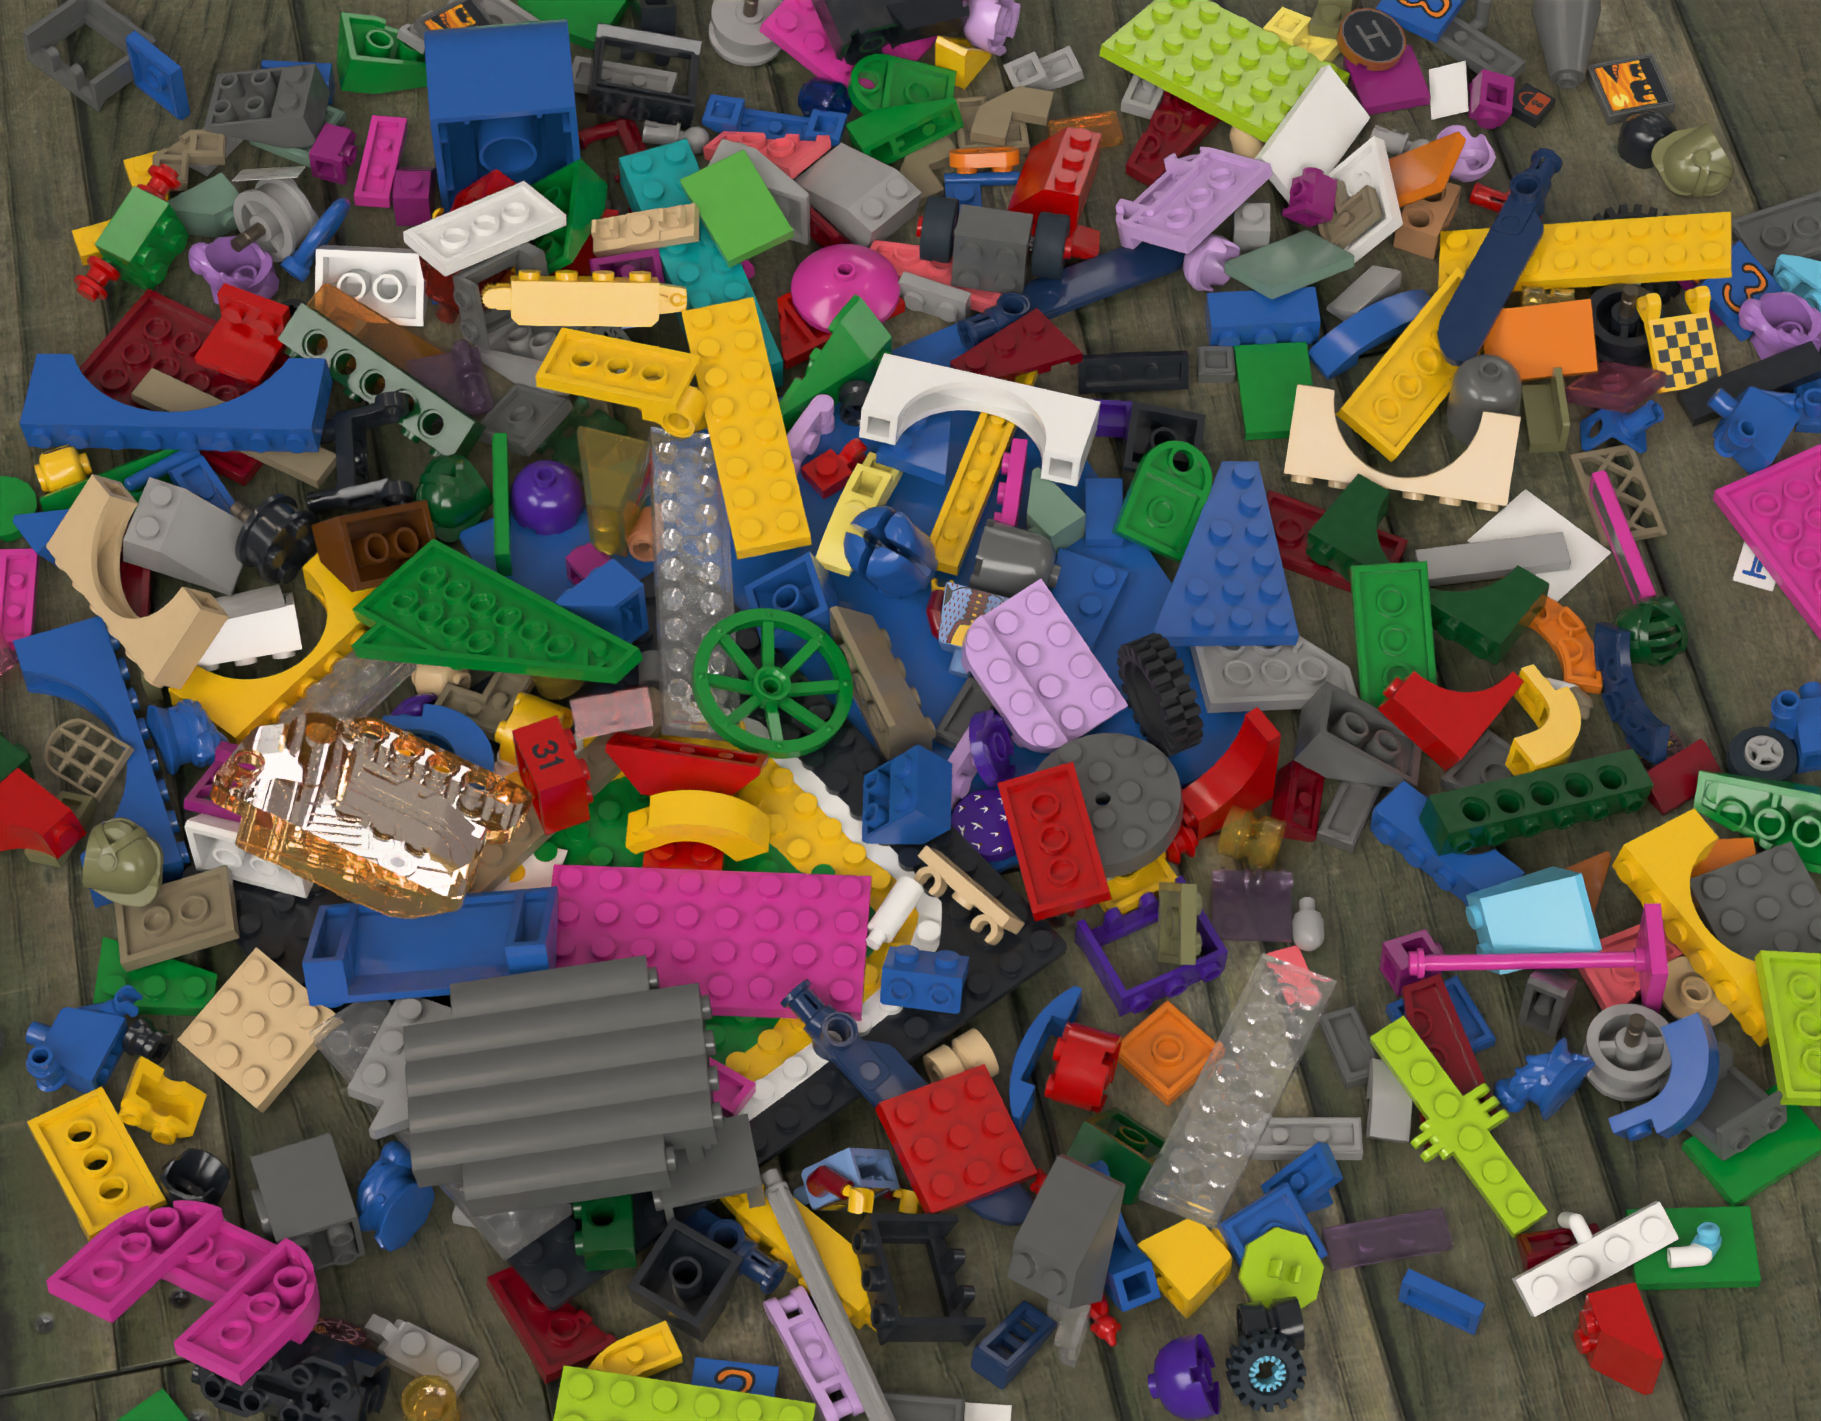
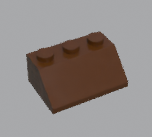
M427 500L338 516L311 525L320 562L351 592L378 587L432 539L436 540Z

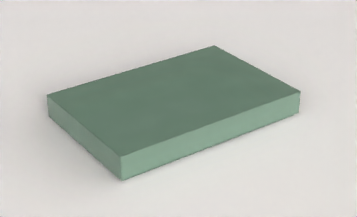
M1305 230L1225 261L1224 273L1272 300L1354 267V255Z

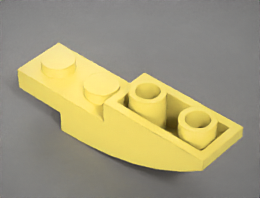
M869 452L863 464L857 463L837 502L815 557L826 570L848 577L853 569L844 555L843 541L846 532L858 535L868 541L850 523L858 514L868 508L885 506L903 475L902 471L876 463L875 453Z

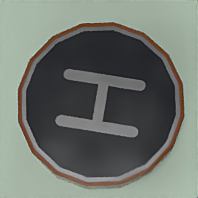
M1371 8L1355 9L1346 14L1339 26L1336 41L1341 53L1356 66L1359 63L1367 66L1366 70L1383 71L1390 69L1398 63L1406 49V37L1402 27L1391 16L1382 11Z

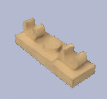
M695 203L592 220L593 253L600 258L699 241V208Z
M927 845L920 852L918 857L928 866L919 869L915 874L914 880L924 885L931 876H934L935 883L929 890L931 895L937 898L946 891L947 885L955 890L952 897L968 910L975 906L984 914L976 916L972 920L970 928L980 933L985 925L990 924L991 932L985 938L987 943L991 945L999 943L1004 934L1003 929L1017 934L1025 923L942 852Z

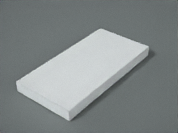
M1331 66L1322 67L1255 157V160L1270 163L1272 176L1269 180L1289 204L1292 179L1302 176L1303 169L1308 167L1321 169L1325 175L1331 172L1368 122L1370 116Z
M523 181L404 231L403 235L404 243L446 277L567 224L564 212Z

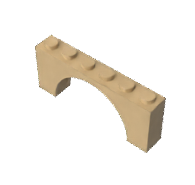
M1297 384L1284 469L1285 474H1292V482L1313 484L1314 478L1328 480V487L1346 489L1359 473L1387 490L1402 491V498L1424 501L1425 494L1440 496L1439 503L1453 506H1461L1462 500L1477 502L1476 509L1498 512L1499 505L1507 506L1521 420L1520 416L1483 411L1473 440L1465 451L1452 463L1427 475L1399 477L1370 467L1349 448L1336 420L1334 406L1335 389Z
M92 474L47 543L46 548L56 559L55 564L57 567L66 572L73 581L72 586L88 600L90 609L106 623L109 634L118 639L124 646L127 657L136 662L142 669L144 679L158 688L167 686L181 690L229 616L210 593L183 586L174 598L159 611L143 618L138 617L133 612L125 598L121 585L120 552L125 530L138 503L121 482Z

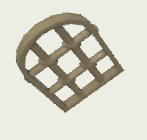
M76 718L67 720L53 731L45 745L44 760L48 769L55 774V777L62 778L100 802L135 749L100 729L95 723ZM73 726H86L82 733L77 735L68 730ZM91 729L107 737L102 746L96 747L85 740ZM62 734L76 741L69 752H63L54 746ZM112 741L125 748L119 759L105 752ZM84 746L96 753L89 764L84 765L73 758L79 747L82 748ZM52 752L63 759L57 770L53 767ZM103 758L114 764L107 777L93 770L100 759L103 760ZM72 764L84 771L77 783L62 774L67 765ZM91 776L102 782L95 794L82 786L88 777L91 778Z

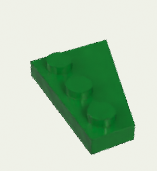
M103 936L93 1004L113 999L121 987L130 985L143 995L142 1000L134 1002V1005L139 1008L137 1015L198 1016L217 994L219 978L216 973L174 959L126 972L120 963L118 941Z

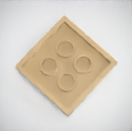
M256 947L177 1040L256 1109L264 1113L343 1019L323 1005L310 1006L307 989Z

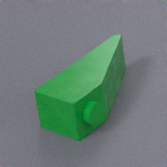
M953 97L875 109L845 124L853 149L889 165L964 127L957 101Z

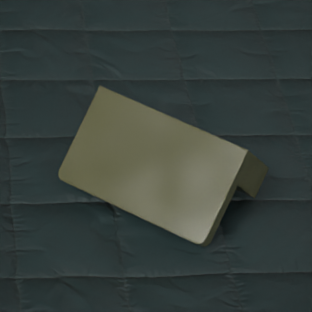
M1555 367L1553 368L1550 384L1523 385L1521 408L1528 453L1562 452L1566 449L1570 430V418L1562 368Z

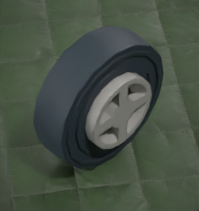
M1752 727L1741 731L1733 738L1726 755L1727 769L1730 774L1784 782L1792 780L1798 764L1797 752L1791 740L1780 731L1769 727Z

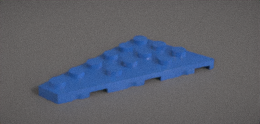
M1222 461L1208 499L1204 504L1153 630V633H1160L1162 638H1166L1169 641V646L1296 645L1299 633L1258 461Z

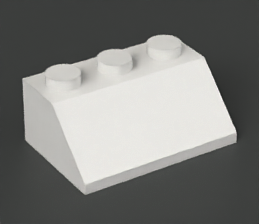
M322 245L316 249L315 309L329 317L337 308L365 324L424 326L430 288V264L413 249Z
M293 592L282 594L286 604L285 608L226 620L197 665L210 672L219 669V664L234 661L235 666H244L258 662L257 657L272 654L273 659L295 656V650L302 649Z
M203 813L188 819L184 826L197 871L205 872L227 865L232 873L233 880L307 899L324 862L320 841Z

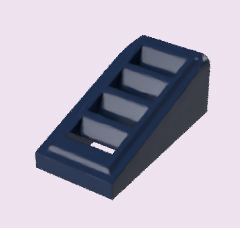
M1024 1300L974 1348L971 1368L998 1388L1004 1389L1057 1327V1322ZM1021 1320L1029 1324L1037 1331L1033 1333L1032 1331L1021 1325ZM1010 1333H1013L1014 1335L1022 1339L1025 1343H1022L1021 1341L1010 1335ZM1002 1345L1004 1348H1006L1007 1350H1009V1351L1012 1352L1013 1354H1012V1355L1009 1354L1008 1352H1006L1005 1350H1003V1349L1000 1348L999 1346Z

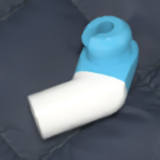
M1704 1222L1698 1226V1234L1689 1246L1667 1248L1669 1268L1708 1264L1721 1247L1722 1237L1720 1236V1228L1715 1223Z

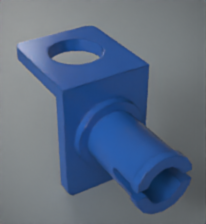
M1649 400L1635 411L1627 413L1613 403L1606 405L1580 422L1581 449L1585 452L1590 451L1611 437H1614L1643 454L1647 451L1646 429L1663 421L1664 412L1659 403H1654V400ZM1602 420L1600 432L1595 437L1590 438L1591 428L1596 422Z

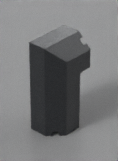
M811 0L837 59L842 61L844 58L849 65H856L861 59L869 55L884 54L882 48L888 44L894 49L900 44L963 30L970 16L969 6L963 7L962 0Z

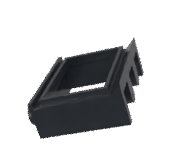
M598 23L591 53L586 112L638 122L649 120L676 126L677 123H681L682 129H689L696 108L699 55L702 41ZM604 45L620 47V56L624 60H632L636 50L654 53L655 64L662 67L668 65L670 56L688 59L686 96L601 81Z
M868 1213L852 1233V1249L858 1257L862 1273L861 1284L864 1291L867 1292L871 1308V1323L877 1331L880 1345H884L886 1342H961L967 1347L987 1325L985 1317H966L965 1310L975 1299V1288L973 1285L958 1286L955 1273L965 1262V1251L962 1248L948 1249L945 1237L959 1222L957 1214ZM882 1244H926L945 1317H901Z

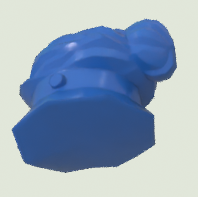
M183 699L177 705L168 708L150 704L148 706L146 717L147 730L158 754L163 760L166 771L174 776L180 766L187 763H192L197 767L211 766L215 761L216 747L221 741L229 743V740L217 730L198 701Z
M1563 1037L1557 1042L1552 1051L1539 1055H1527L1525 1059L1528 1064L1525 1067H1517L1514 1076L1497 1081L1493 1089L1494 1095L1499 1100L1500 1105L1511 1113L1520 1112L1527 1102L1532 1101L1539 1107L1543 1121H1546L1560 1110L1576 1092L1586 1075L1595 1067V1062L1591 1060L1592 1057L1570 1053L1568 1051L1567 1039Z
M390 1141L384 1145L380 1158L370 1167L365 1178L361 1180L357 1188V1210L359 1213L361 1232L376 1231L374 1237L379 1246L389 1252L406 1246L414 1233L425 1223L435 1199L432 1186L418 1187L412 1171L410 1148L408 1145L398 1141Z

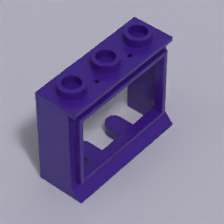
M1183 876L1175 878L1177 883H1186ZM1148 892L1142 895L1139 899L1138 909L1124 916L1118 907L1109 909L1104 914L1103 925L1090 930L1084 919L1077 922L1074 943L1081 947L1117 1008L1119 1017L1130 1012L1134 1014L1140 1013L1149 1008L1154 1001L1165 996L1168 998L1176 997L1183 993L1188 986L1201 980L1203 982L1212 981L1225 970L1228 950L1203 909L1201 914L1197 916L1196 932H1199L1201 935V950L1205 956L1196 959V965H1183L1127 991L1101 947L1158 922L1159 900H1157L1154 893Z

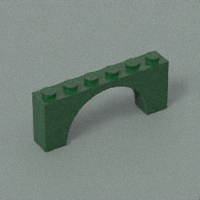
M1358 473L1308 532L1306 555L1310 556L1317 564L1327 566L1341 574L1349 583L1350 566L1389 564L1390 562L1380 546L1377 528L1387 514L1390 491ZM1517 565L1504 578L1483 588L1460 592L1429 588L1432 628L1438 631L1443 638L1453 640L1467 648L1477 658L1485 659L1497 666L1545 606L1550 583Z

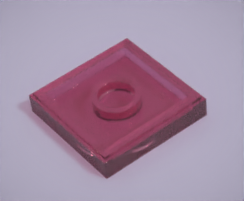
M1604 361L1598 365V373L1585 374L1565 387L1567 403L1626 413L1667 384L1666 372Z

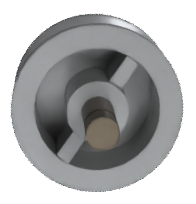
M292 178L260 180L256 184L255 189L243 191L234 201V218L241 234L233 238L230 244L234 251L240 252L248 247V245L256 242L261 250L271 255L273 262H283L287 256L293 255L295 248L301 246L319 220V217Z
M1618 1004L1601 1011L1592 1020L1588 1028L1586 1042L1582 1054L1592 1057L1591 1060L1595 1062V1067L1586 1075L1588 1081L1601 1094L1620 1101H1640L1659 1092L1658 1078L1671 1071L1670 1052L1660 1028L1667 1025L1668 1022L1652 1009L1637 1004Z

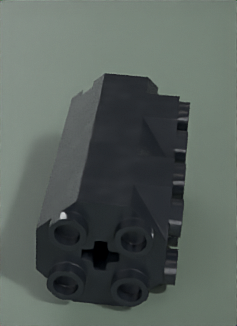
M311 1331L301 1344L289 1340L242 1386L197 1364L193 1369L191 1380L192 1383L200 1385L204 1397L212 1401L216 1408L245 1418L263 1412L278 1417L281 1421H367L372 1412L380 1413L384 1405L391 1377V1368L385 1366L389 1363L387 1356Z

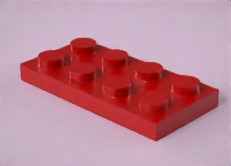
M1069 762L997 783L1034 920L1039 921L1112 900L1074 763Z

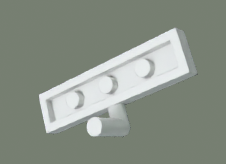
M1659 1201L1643 1207L1592 1235L1581 1214L1562 1212L1558 1216L1559 1225L1563 1228L1571 1229L1578 1243L1512 1278L1530 1315L1536 1317L1679 1238Z

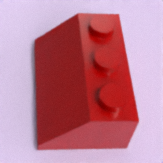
M1066 127L1032 147L1027 155L1007 211L1033 214V222H1037L1040 212L1065 214L1070 216V229L1076 230L1098 170L1102 133L1091 132L1084 128Z

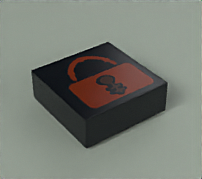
M1526 83L1513 97L1511 115L1536 128L1554 108L1556 99Z

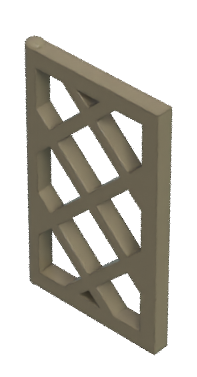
M1620 445L1570 454L1571 466L1603 547L1610 546L1589 495L1591 476L1584 473L1581 463L1589 461L1600 466L1597 472L1608 469L1625 478L1618 489H1613L1618 500L1637 508L1630 520L1626 519L1634 541L1667 535L1666 528L1634 449L1627 445ZM1628 455L1632 469L1627 470L1612 461L1617 456ZM1631 481L1640 485L1644 495L1643 501L1624 493ZM1645 512L1652 516L1656 527L1644 528L1636 524L1641 514Z

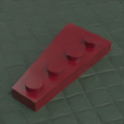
M1441 974L1403 986L1402 999L1406 1020L1462 1096L1481 1084L1486 1083ZM1489 1092L1486 1096L1479 1099L1480 1103L1482 1104L1491 1098V1093ZM1497 1108L1493 1109L1488 1114L1492 1117L1498 1112ZM1419 1111V1118H1420V1125H1421L1422 1123H1424V1122L1426 1121V1119H1425V1117L1422 1115V1113ZM1430 1142L1424 1145V1151L1432 1146Z

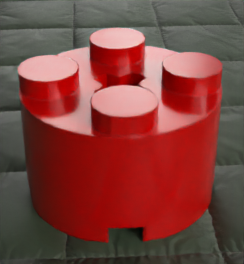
M1067 1022L1063 1035L1058 1038L1052 1060L1057 1061L1054 1074L1051 1073L1049 1075L1044 1097L1051 1098L1055 1102L1100 1114L1108 1098V1095L1103 1094V1091H1107L1109 1084L1113 1082L1121 1051L1122 1042L1120 1040L1122 1035L1076 1022L1073 1024Z

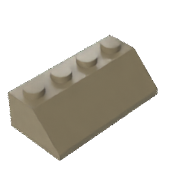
M840 606L829 608L830 637L840 648L849 665L853 682V698L880 753L890 761L918 744L932 752V739L936 738L934 724L929 716L923 717L920 711L921 701L918 692L914 686L908 687L905 681L906 671L899 657H893L890 651L892 648L891 641L886 629H879L873 615Z

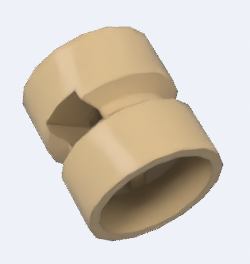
M974 1028L952 1040V1048L942 1045L923 1056V1064L931 1083L985 1064L991 1078L999 1073L998 1063L990 1045L983 1035Z

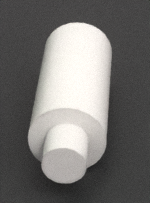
M901 876L867 925L868 932L870 933L865 940L867 941V946L878 950L882 943L892 942L924 894L922 886L917 881L907 876Z

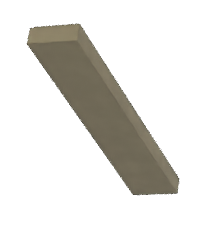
M154 368L147 373L131 393L134 402L150 410L161 412L199 410L225 403ZM319 447V452L303 453L239 451L318 489L337 466L336 454L322 447Z

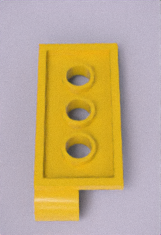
M563 327L535 375L536 387L641 408L643 420L661 423L666 432L678 438H688L694 434L708 404L705 395L700 390L689 386L701 363L700 355ZM584 362H590V363H591L590 365H587V366H580V365H582ZM619 369L627 370L623 373H615ZM652 376L661 377V379L655 381L647 380V378Z
M102 1086L27 1121L34 1139L75 1212L80 1227L89 1242L110 1223L131 1211L149 1205L150 1212L167 1204L165 1197L124 1124L118 1118V1114ZM87 1131L91 1133L90 1137L84 1141H72L73 1137L80 1132ZM96 1160L107 1161L106 1165L101 1169H87ZM110 1189H123V1192L116 1198L106 1199L103 1197Z

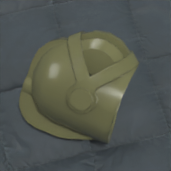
M1708 123L1701 127L1672 132L1659 140L1651 152V161L1665 186L1678 196L1688 197L1692 195L1695 198L1719 195L1727 188L1735 172Z
M118 817L101 822L91 830L87 842L83 866V887L93 889L107 899L122 905L138 907L154 902L159 896L163 880L164 856L160 844L148 836V832L142 826L140 827L131 819Z

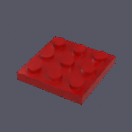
M985 1064L882 1101L875 1107L877 1115L925 1214L944 1213L1030 1180L1037 1174V1170Z

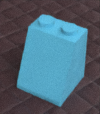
M1552 866L1466 895L1469 904L1465 910L1466 917L1471 928L1476 930L1479 944L1476 945L1477 954L1598 952L1602 950L1582 873ZM1487 970V971H1490V972H1493V973L1502 975V974H1507V973H1511V972H1515V971H1519V970Z

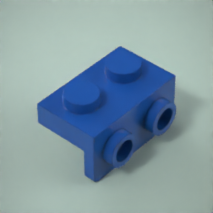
M911 945L890 946L882 967L880 1002L885 1005L958 1014L961 1009L962 990L969 970L970 957L959 955L950 950L931 952L919 950Z

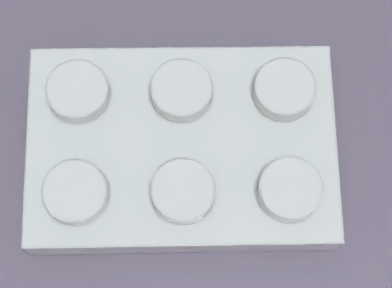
M1375 136L1327 174V176L1333 179L1337 178L1345 182L1349 199L1365 185L1376 189L1382 217L1344 248V250L1354 255V263L1403 225L1385 142Z

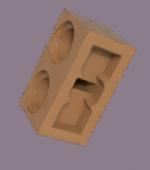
M1447 182L1444 191L1406 205L1403 211H1400L1403 225L1394 231L1393 247L1434 260L1440 248L1441 231H1448L1458 210L1461 186Z

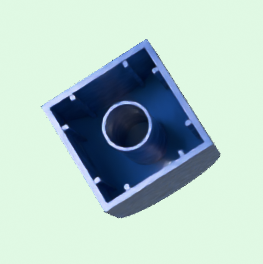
M567 18L424 31L429 116L441 204L444 209L443 214L450 212L457 193L494 169H498L517 184L525 181L532 185L581 158Z

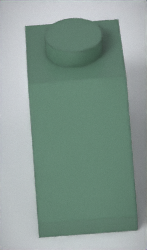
M222 172L167 201L189 235L218 238L238 229L234 218L233 205L240 193Z
M1037 467L1032 470L1026 530L1047 537L1052 542L1056 552L1055 555H1057L1059 548L1066 549L1085 536L1086 514L1053 481L1041 479V469Z

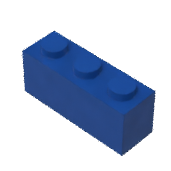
M1303 287L1272 300L1255 290L1207 293L1205 321L1209 346L1233 347L1234 345L1292 342L1316 344L1318 342L1321 320L1315 287Z

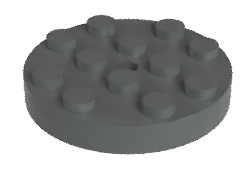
M1100 733L1084 736L1065 743L1056 749L1036 769L1035 772L1069 762L1074 763L1106 878L1126 875L1150 864L1166 851L1179 831L1183 819L1184 801L1177 772L1170 760L1158 748L1145 740L1119 733ZM1109 801L1106 805H1099L1100 802Z

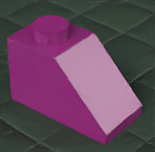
M400 167L395 170L392 199L396 226H417L433 219L436 167Z
M659 248L589 259L591 275L593 271L605 270L615 272L614 277H629V272L647 271L651 272V277H657L659 283H664Z

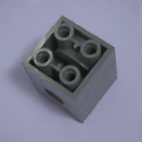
M331 1133L250 1157L257 1183V1188L251 1189V1194L266 1240L277 1245L284 1238L293 1241L306 1252L313 1264L314 1272L334 1264L346 1265L355 1261L357 1257L366 1255L358 1216Z

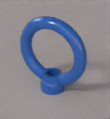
M345 197L338 198L325 211L299 249H296L292 256H287L280 264L286 272L304 283L310 274L309 268L316 259V249L322 245H327L350 210V201Z

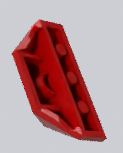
M616 731L606 743L605 752L639 793L649 796L677 790H701L732 796L758 777L768 763L767 754H755Z

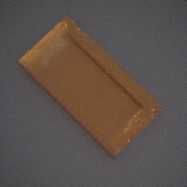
M1116 110L1049 120L1047 123L1049 137L1066 127L1084 128L1091 132L1102 133L1100 148L1123 145V133Z

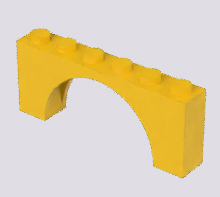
M317 553L302 567L306 589L320 601L327 613L324 633L314 650L292 668L273 676L258 679L223 677L197 665L181 690L172 687L168 688L172 705H177L183 699L198 701L217 730L229 740V743L254 749L257 748L267 733L276 725L284 723L294 708L303 700L311 698L318 686L330 675L337 674L343 667L344 662L354 654L351 645L371 627L358 621L352 609L376 588L351 592L320 562Z
M1694 808L1624 844L1612 867L1619 879L1627 884L1641 901L1643 908L1644 904L1661 903L1663 929L1668 939L1676 944L1690 961L1694 971L1700 974L1715 992L1717 999L1739 1021L1743 1031L1751 1036L1759 1047H1762L1769 1043L1755 961L1740 956L1720 943L1704 926L1692 902L1690 892L1692 869L1707 858L1719 838Z

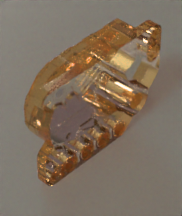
M318 712L300 714L290 724L259 726L251 730L216 772L210 790V797L214 803L242 816L235 840V845L238 848L265 861L277 864L311 883H317L357 905L359 903L367 908L381 912L383 915L407 919H417V917L431 916L439 913L441 915L446 912L459 910L463 905L469 888H472L484 846L501 845L510 841L527 818L532 802L531 793L523 786L374 717L337 719L334 716ZM371 733L378 736L380 739L374 740L366 738L362 734ZM397 750H407L414 753L415 756H406ZM238 764H250L255 766L257 770H247ZM440 766L448 769L451 773H442L433 767ZM233 781L237 783V787L233 786L231 789H229L232 786ZM468 783H477L486 789L478 790L471 787Z

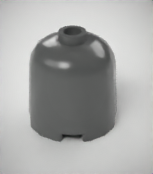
M1477 355L1464 361L1455 372L1447 403L1446 417L1449 431L1458 440L1468 445L1471 443L1478 430L1483 411L1519 416L1523 385L1519 371L1508 360L1497 355Z
M988 518L968 587L1011 598L1039 579H1042L1047 587L1055 588L1061 566L1054 564L1056 552L1052 542L1047 537Z

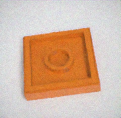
M1167 1000L1120 1040L1122 1045L1118 1062L1164 1104L1169 1106L1224 1058L1225 1050Z

